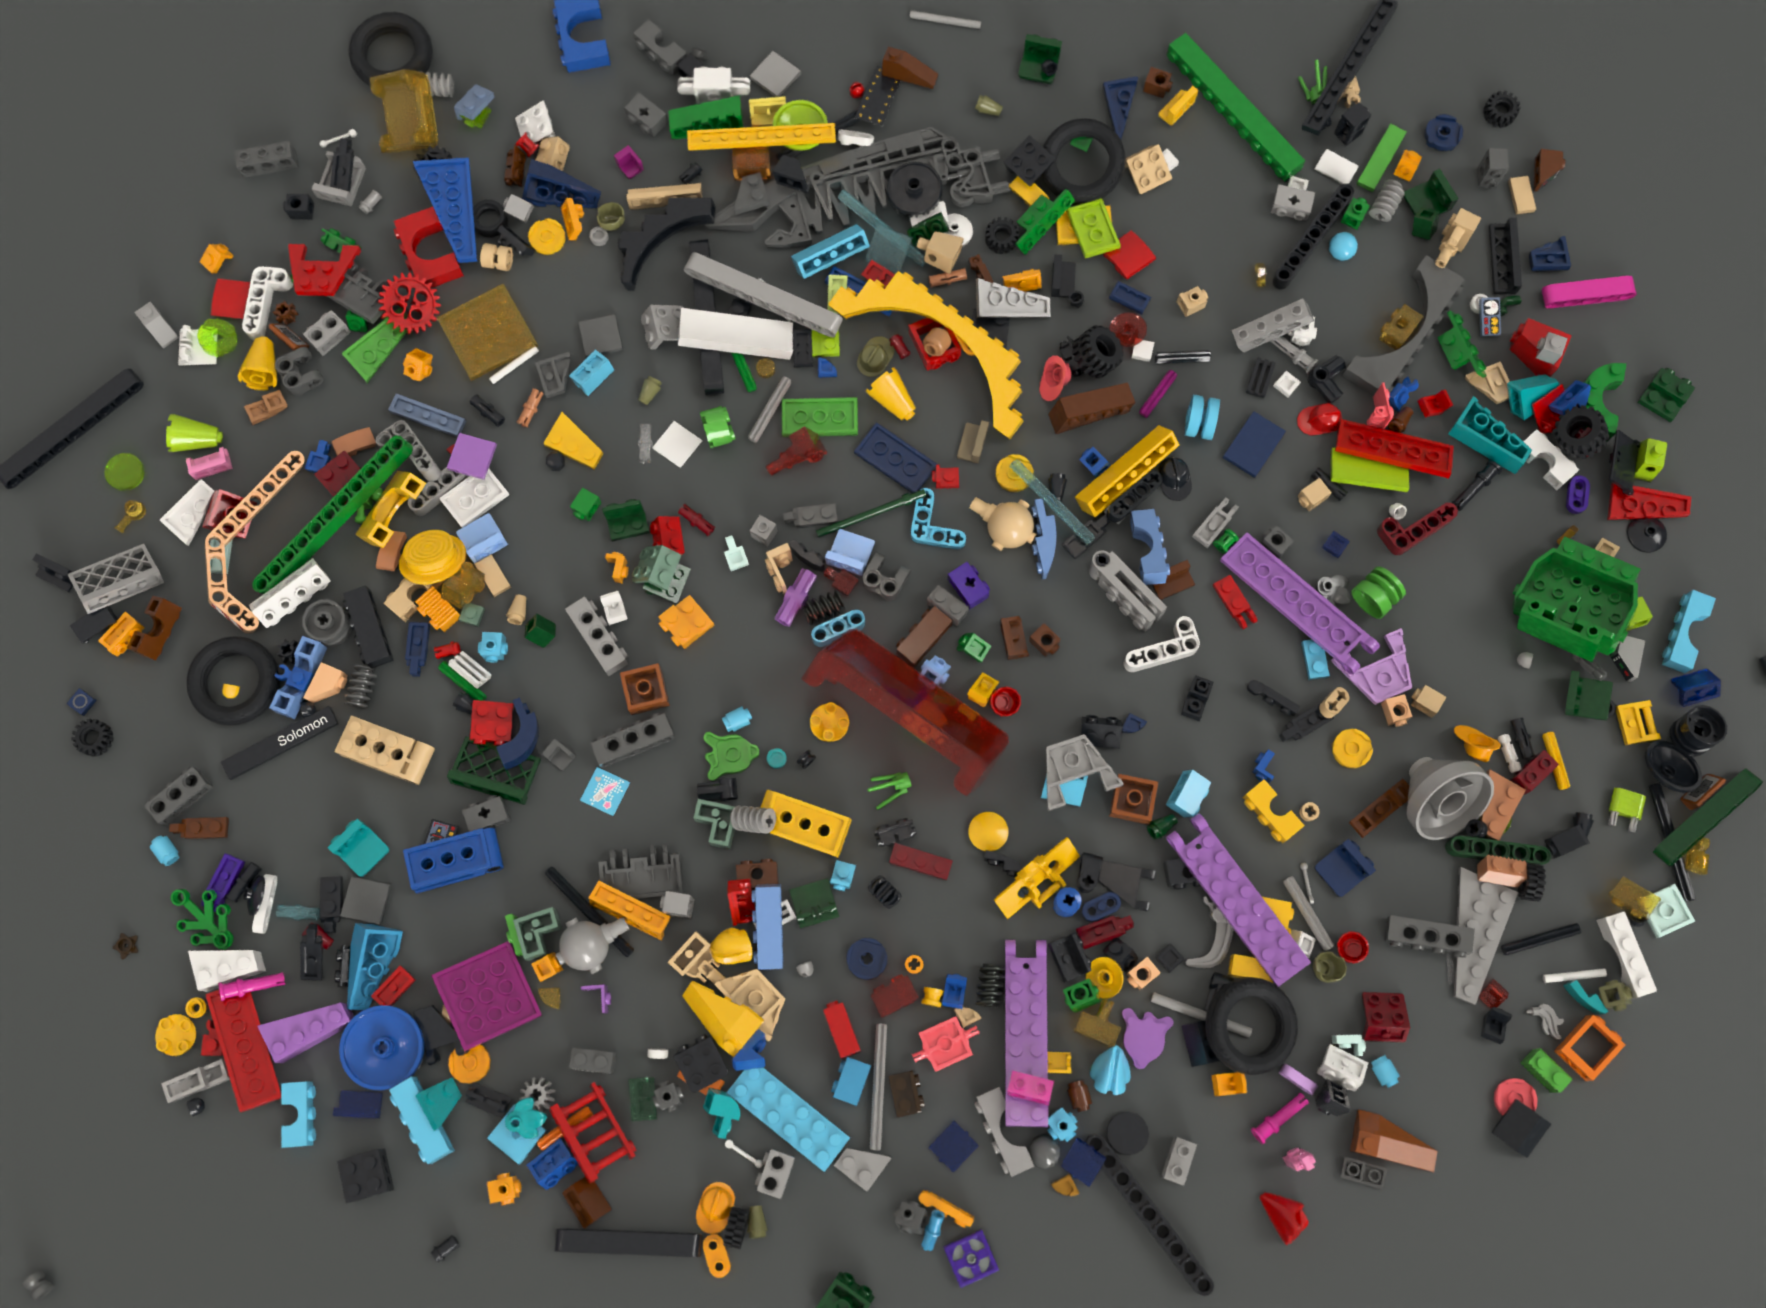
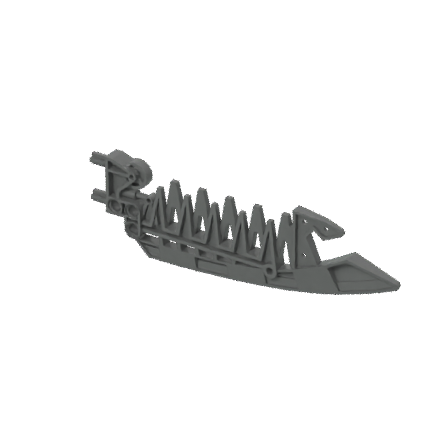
M928 127L877 141L870 146L855 148L802 167L808 188H812L815 195V209H811L802 191L776 184V181L772 180L764 184L770 205L736 215L734 211L735 202L715 214L714 224H705V227L707 229L754 232L780 209L792 223L793 227L790 232L779 228L765 240V245L778 248L813 245L809 227L813 226L817 234L823 232L821 206L828 220L832 221L833 205L844 227L849 226L847 198L856 215L860 214V199L870 220H876L874 192L882 208H886L885 192L887 194V180L885 177H889L897 167L908 162H922L930 165L939 174L942 185L947 184L949 180L958 178L959 181H956L950 189V199L958 207H968L972 203H992L993 195L1008 192L1010 189L1007 181L990 184L984 163L1000 159L997 149L980 152L978 146L960 151L958 142L954 137H948L935 128ZM941 145L940 148L925 151V148ZM919 150L920 152L916 154L907 155V153ZM902 155V157H899V158H895V159H891V160L889 159V158H892V157H895V156ZM868 182L869 196L864 195L859 185L860 183ZM841 188V203H838L832 190Z

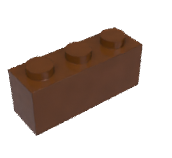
M936 606L931 610L928 608L923 613L921 622L919 624L915 623L910 628V634L906 639L904 637L901 638L896 645V654L913 668L920 663L952 626L953 620Z

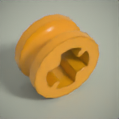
M917 955L909 956L905 962L907 971L913 974L921 972L924 966L923 960ZM913 959H918L917 962L920 961V967H916V970H911L912 967L908 965Z

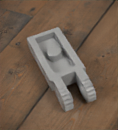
M1227 497L1218 507H1215L1192 536L1207 549L1230 522L1232 516L1239 508L1237 505L1233 506L1228 514L1222 511L1229 503Z

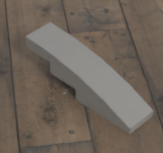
M220 1059L161 1084L167 1103H171L229 1081L230 1077L225 1060Z

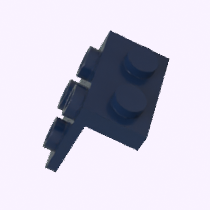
M1349 839L1342 842L1314 867L1316 872L1338 897H1343L1364 878L1376 871L1373 867V862L1368 857H1364L1360 852V847Z

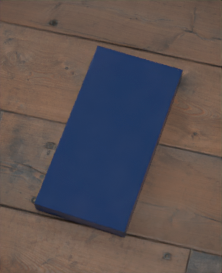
M877 422L854 450V454L911 493H915L922 488L932 475V471H935L936 465H938Z

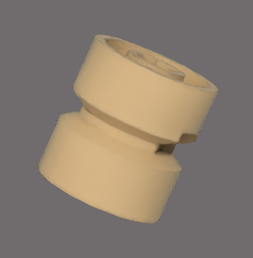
M483 244L480 256L481 266L494 269L496 266L498 270L509 271L513 262V249L506 246H499L497 248V245Z

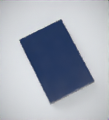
M1253 411L1224 454L1223 459L1255 478L1286 431Z

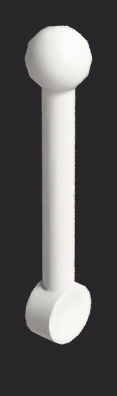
M351 129L347 134L327 141H320V146L324 148L327 144L336 142L340 138L356 137L357 133L354 129Z
M732 1140L725 1142L726 1148H732L753 1162L757 1168L763 1166L761 1160H756L735 1146Z

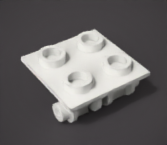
M544 100L515 117L521 137L526 132L534 143L543 138L555 137Z
M184 325L180 329L178 365L216 364L218 329L191 330L190 326Z

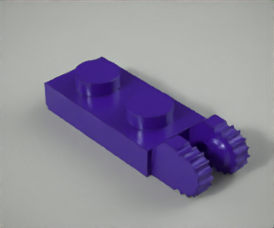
M227 853L224 854L206 890H214L218 895L213 905L214 912H216L218 905L225 903L226 895L232 889L236 878L245 864V861ZM208 893L207 896L209 899H211V894Z

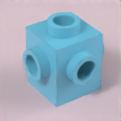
M482 632V641L478 643V653L486 659V662L497 663L498 660H504V654L507 655L508 644L503 633Z
M1060 1107L1048 1117V1126L1050 1128L1047 1131L1054 1140L1058 1138L1059 1141H1063L1065 1139L1067 1142L1076 1135L1074 1131L1078 1128L1075 1125L1078 1121L1071 1112L1066 1113ZM1061 1122L1065 1123V1128L1063 1130H1061L1059 1127Z

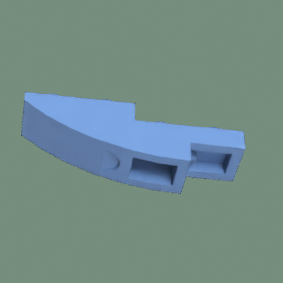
M1041 498L1036 499L1034 506L1031 507L1032 516L1037 519V525H1035L1036 534L1040 536L1035 537L1032 551L1033 555H1037L1038 562H1036L1037 573L1041 574L1042 579H1046L1055 553L1056 523L1054 515L1046 516L1043 499Z

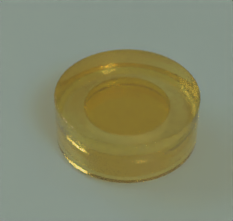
M768 358L759 360L756 365L758 375L762 378L772 377L775 373L774 362Z

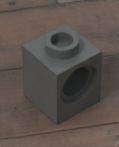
M1276 526L1273 530L1269 528L1262 535L1263 541L1261 544L1279 559L1291 547L1294 540ZM1271 539L1279 540L1280 545H1275Z

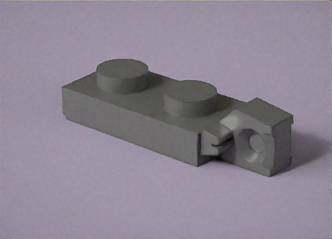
M836 503L793 508V512L783 513L785 524L794 523L795 526L800 528L830 525L838 522Z

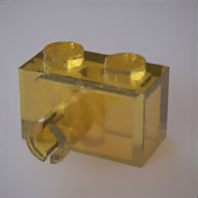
M464 562L461 568L442 585L441 598L461 609L466 603L469 604L477 593L482 592L485 587V574L474 568L472 563Z
M1102 998L1096 1015L1093 1016L1084 1011L1080 1012L1073 1032L1111 1048L1115 1046L1121 1027L1109 1023L1108 1020L1115 1003L1109 1001L1106 1007L1108 999Z

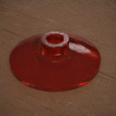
M1131 312L1117 315L1109 326L1110 331L1116 334L1115 336L1119 338L1120 344L1124 347L1139 344L1147 333L1145 320L1138 314Z

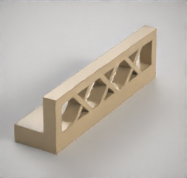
M701 183L630 189L628 194H626L630 210L665 207L668 205V198H702Z

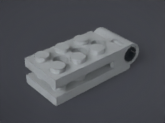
M1100 550L1093 555L1089 567L1091 578L1099 580L1098 585L1106 592L1107 598L1111 602L1115 601L1120 606V611L1133 620V624L1137 629H1142L1144 632L1148 631L1154 621L1157 622L1162 618L1167 606L1113 551L1108 553L1107 551Z

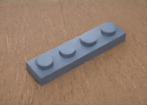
M395 394L388 409L392 414L454 437H458L466 423V420L462 417L399 394Z

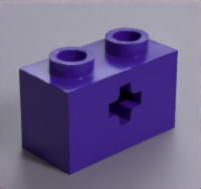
M965 562L948 573L947 580L965 605L971 610L989 598L990 588L984 580L981 581L977 576L979 573L974 565L970 566L968 562ZM967 582L969 584L973 583V587H971L970 585L966 586Z

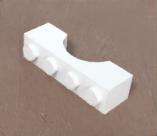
M1625 911L1596 920L1604 940L1610 943L1619 958L1622 968L1621 982L1630 987L1633 998L1656 992L1657 989Z

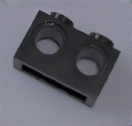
M1358 102L1342 114L1334 134L1345 146L1363 134L1371 117L1368 108Z

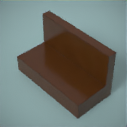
M1188 560L1170 567V575H1167L1166 583L1152 584L1160 600L1195 586L1189 573L1191 566Z
M586 1177L575 1182L562 1192L584 1229L612 1210L595 1181L589 1184Z

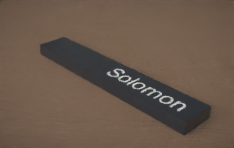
M327 706L311 716L221 761V764L228 779L233 780L339 723L331 707Z

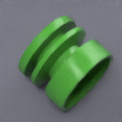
M1380 566L1375 567L1365 577L1366 580H1362L1351 591L1359 607L1376 619H1382L1392 609V605H1396L1406 595V590L1400 580L1393 573Z

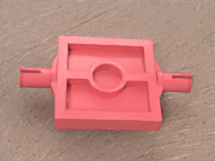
M956 1016L918 1033L923 1043V1050L912 1054L913 1058L919 1056L914 1061L916 1063L927 1057L936 1072L970 1057L973 1053L969 1047L968 1038L979 1034L976 1026L965 1031L960 1026Z

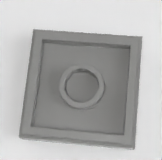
M772 51L750 75V79L774 97H780L801 75V71Z

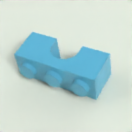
M313 1082L281 1083V1105H293L298 1111V1118L295 1123L289 1126H281V1148L312 1146L313 1141L316 1139V1130L313 1128V1120L316 1117L313 1098L316 1095V1088Z

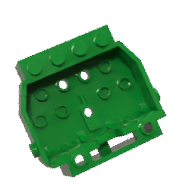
M1564 536L1557 549L1553 547L1536 559L1521 585H1516L1513 591V595H1515L1513 614L1519 616L1517 629L1590 662H1593L1598 652L1608 656L1615 652L1619 642L1623 643L1629 633L1626 630L1638 606V583L1636 581L1641 568ZM1578 580L1580 583L1575 584L1573 581ZM1597 588L1599 592H1594L1592 589ZM1574 608L1576 612H1571L1569 609Z

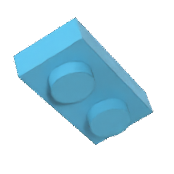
M1312 639L1302 641L1308 680L1328 678L1330 674L1325 650Z

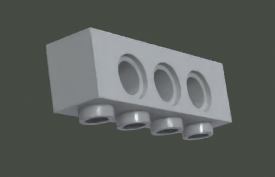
M1302 298L1233 329L1232 333L1238 348L1244 353L1312 323L1314 318L1309 305Z
M584 596L565 608L608 676L628 665L626 658L629 656L623 647L618 648L615 644L618 641L612 631L608 633L605 628L608 624L602 615L600 617L597 616L595 611L598 609L592 600L588 602ZM586 617H593L590 623H584ZM597 632H603L600 639H594V635ZM609 647L613 648V652L611 654H604L605 649Z

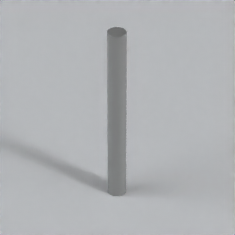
M917 11L910 12V18L976 29L981 28L980 21Z

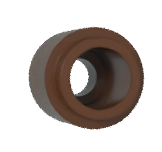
M1084 1080L1067 1084L1069 1088L1067 1092L1072 1109H1077L1078 1112L1089 1110V1105L1093 1103L1088 1086L1084 1083Z

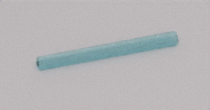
M842 190L839 193V200L920 266L926 264L924 261L925 255L856 198L846 190Z
M1018 459L1010 464V468L1087 545L1094 541L1095 536Z

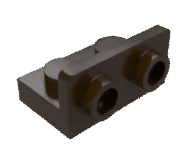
M912 1070L890 1075L889 1080L897 1118L921 1113V1108H924L925 1105L923 1096H918L917 1087H920L918 1074L914 1075Z

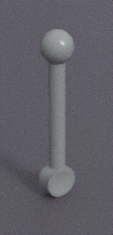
M1303 862L1300 864V868L1303 870L1309 904H1314L1307 874L1308 865Z

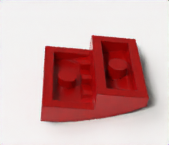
M1132 230L1118 239L1121 245L1119 249L1103 253V256L1115 265V270L1125 279H1129L1156 260L1153 252Z
M217 279L212 299L211 315L244 319L251 282Z

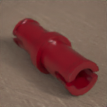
M686 503L679 509L678 514L687 519L692 527L696 526L706 536H710V533H713L715 530V526L705 520L701 513H696L687 506Z

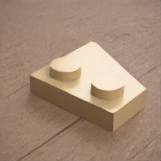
M1501 361L1486 367L1484 371L1487 376L1484 378L1476 372L1465 375L1467 382L1494 403L1499 404L1509 400L1507 383L1510 381Z

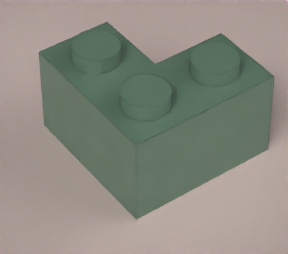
M698 799L693 819L698 823L712 825L708 841L711 846L730 850L735 832L730 817L735 806Z
M553 907L513 920L523 957L527 961L547 955L548 951L543 935L562 929L557 909Z

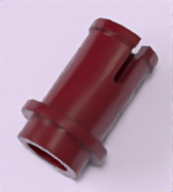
M896 334L889 339L890 346L894 347L900 359H904L911 354L903 342L902 336Z

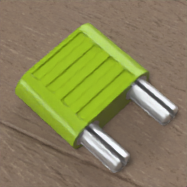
M1614 788L1609 807L1611 814L1608 824L1616 826L1618 815L1631 819L1628 831L1636 832L1638 820L1642 818L1646 796L1622 788Z

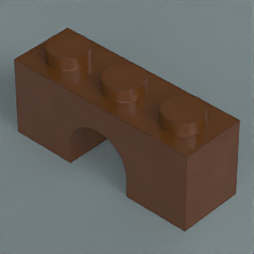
M152 596L144 613L153 619V628L146 634L135 631L127 649L156 661L162 653L166 640L171 635V629L178 620L182 608L164 598Z

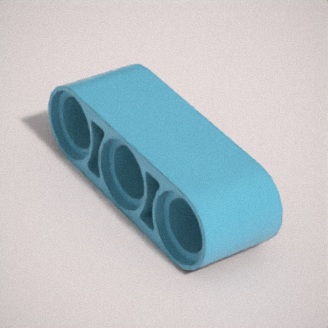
M852 610L814 627L811 633L813 643L818 647H824L861 631L865 626V616L860 610ZM854 617H859L862 620L859 624L851 622ZM836 625L844 627L841 632L833 630ZM818 633H824L826 635V637L822 640H818L815 638V636Z

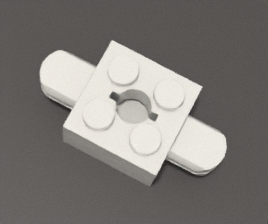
M700 67L694 68V77H680L678 79L677 91L681 95H695L696 103L701 104L734 97V95H748L750 93V80L748 78H732L731 68Z

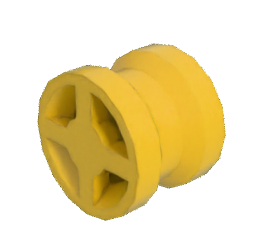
M924 987L923 992L925 996L921 1000V1004L941 1007L940 998L943 996L944 991Z

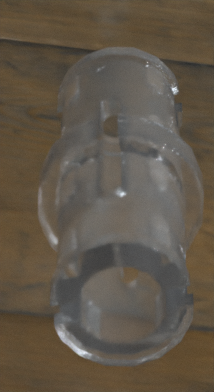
M640 424V440H638L639 462L645 464V460H647V463H651V447L653 446L651 440L652 425L645 424L644 427V424Z

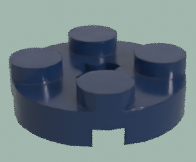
M1440 114L1436 116V118L1428 122L1424 134L1427 146L1440 151H1452L1462 139V125H1459L1456 122L1457 119L1451 115ZM1445 130V133L1448 135L1444 136L1440 132Z
M863 938L850 946L847 952V964L850 971L856 977L870 980L877 978L885 970L887 953L879 941L872 938ZM866 953H869L870 957L873 958V961L869 962L868 965L864 964V960L861 959L862 956H866Z

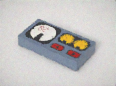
M1500 297L1479 299L1480 337L1501 335Z

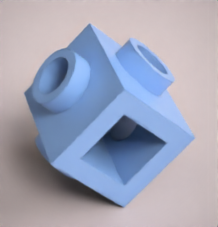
M935 655L930 661L927 659L921 666L922 672L918 680L934 690L940 683L944 684L950 676L948 671L951 666L945 660Z

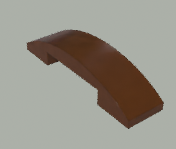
M1402 778L1349 822L1361 838L1365 837L1408 801V783Z

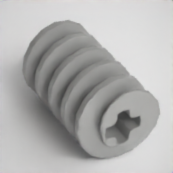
M420 71L419 75L414 77L413 88L416 95L420 93L422 95L429 94L430 96L436 95L438 97L442 95L443 97H448L450 95L451 98L454 95V81L451 74H448L447 79H445L444 73H441L440 78H438L437 73L434 72L432 78L430 72H427L426 77H424L423 72Z
M1385 181L1381 192H1379L1371 210L1368 212L1372 218L1384 222L1391 221L1392 215H1394L1398 204L1402 200L1401 198L1405 195L1402 185L1398 181Z
M738 805L733 809L730 820L735 830L767 834L775 827L776 813L771 808L741 807Z

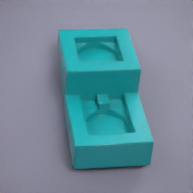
M1577 980L1569 981L1563 985L1567 992L1584 1008L1597 1015L1608 1012L1597 994L1587 995Z

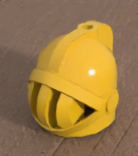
M728 928L722 931L710 944L712 958L718 963L735 965L752 959V947L745 929Z

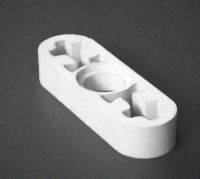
M264 875L265 891L261 906L254 916L252 926L254 933L265 934L267 931L277 886L276 875Z

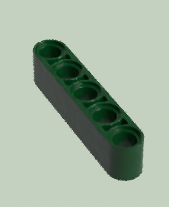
M1456 836L1445 844L1446 852L1454 857L1483 860L1488 854L1494 857L1498 856L1494 852V848L1498 847L1501 850V857L1510 858V860L1513 858L1522 862L1525 860L1530 864L1544 865L1551 859V853L1546 847L1467 836ZM1454 841L1460 844V851L1454 848ZM1474 844L1480 846V854L1474 850ZM1515 849L1521 852V859L1516 857ZM1536 852L1542 856L1541 862L1536 859Z

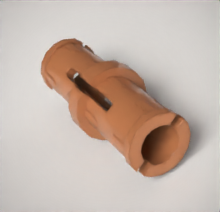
M966 269L951 271L950 274L944 272L928 276L929 284L932 288L943 284L948 286L952 282L967 280Z
M532 389L527 402L522 406L524 409L517 420L519 425L522 424L521 426L528 428L533 414L538 411L537 406L544 393H539V390Z

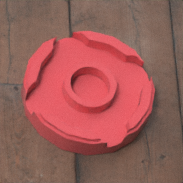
M1510 1078L1498 1084L1494 1092V1103L1502 1116L1515 1099L1535 1112L1538 1098L1534 1088L1526 1081Z

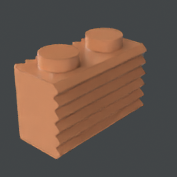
M1488 854L1477 864V880L1518 888L1523 881L1527 880V862L1525 860L1523 862L1517 859L1514 860L1513 858L1510 860V858L1506 859L1501 856L1494 857Z

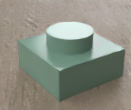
M465 602L459 621L479 627L485 608Z

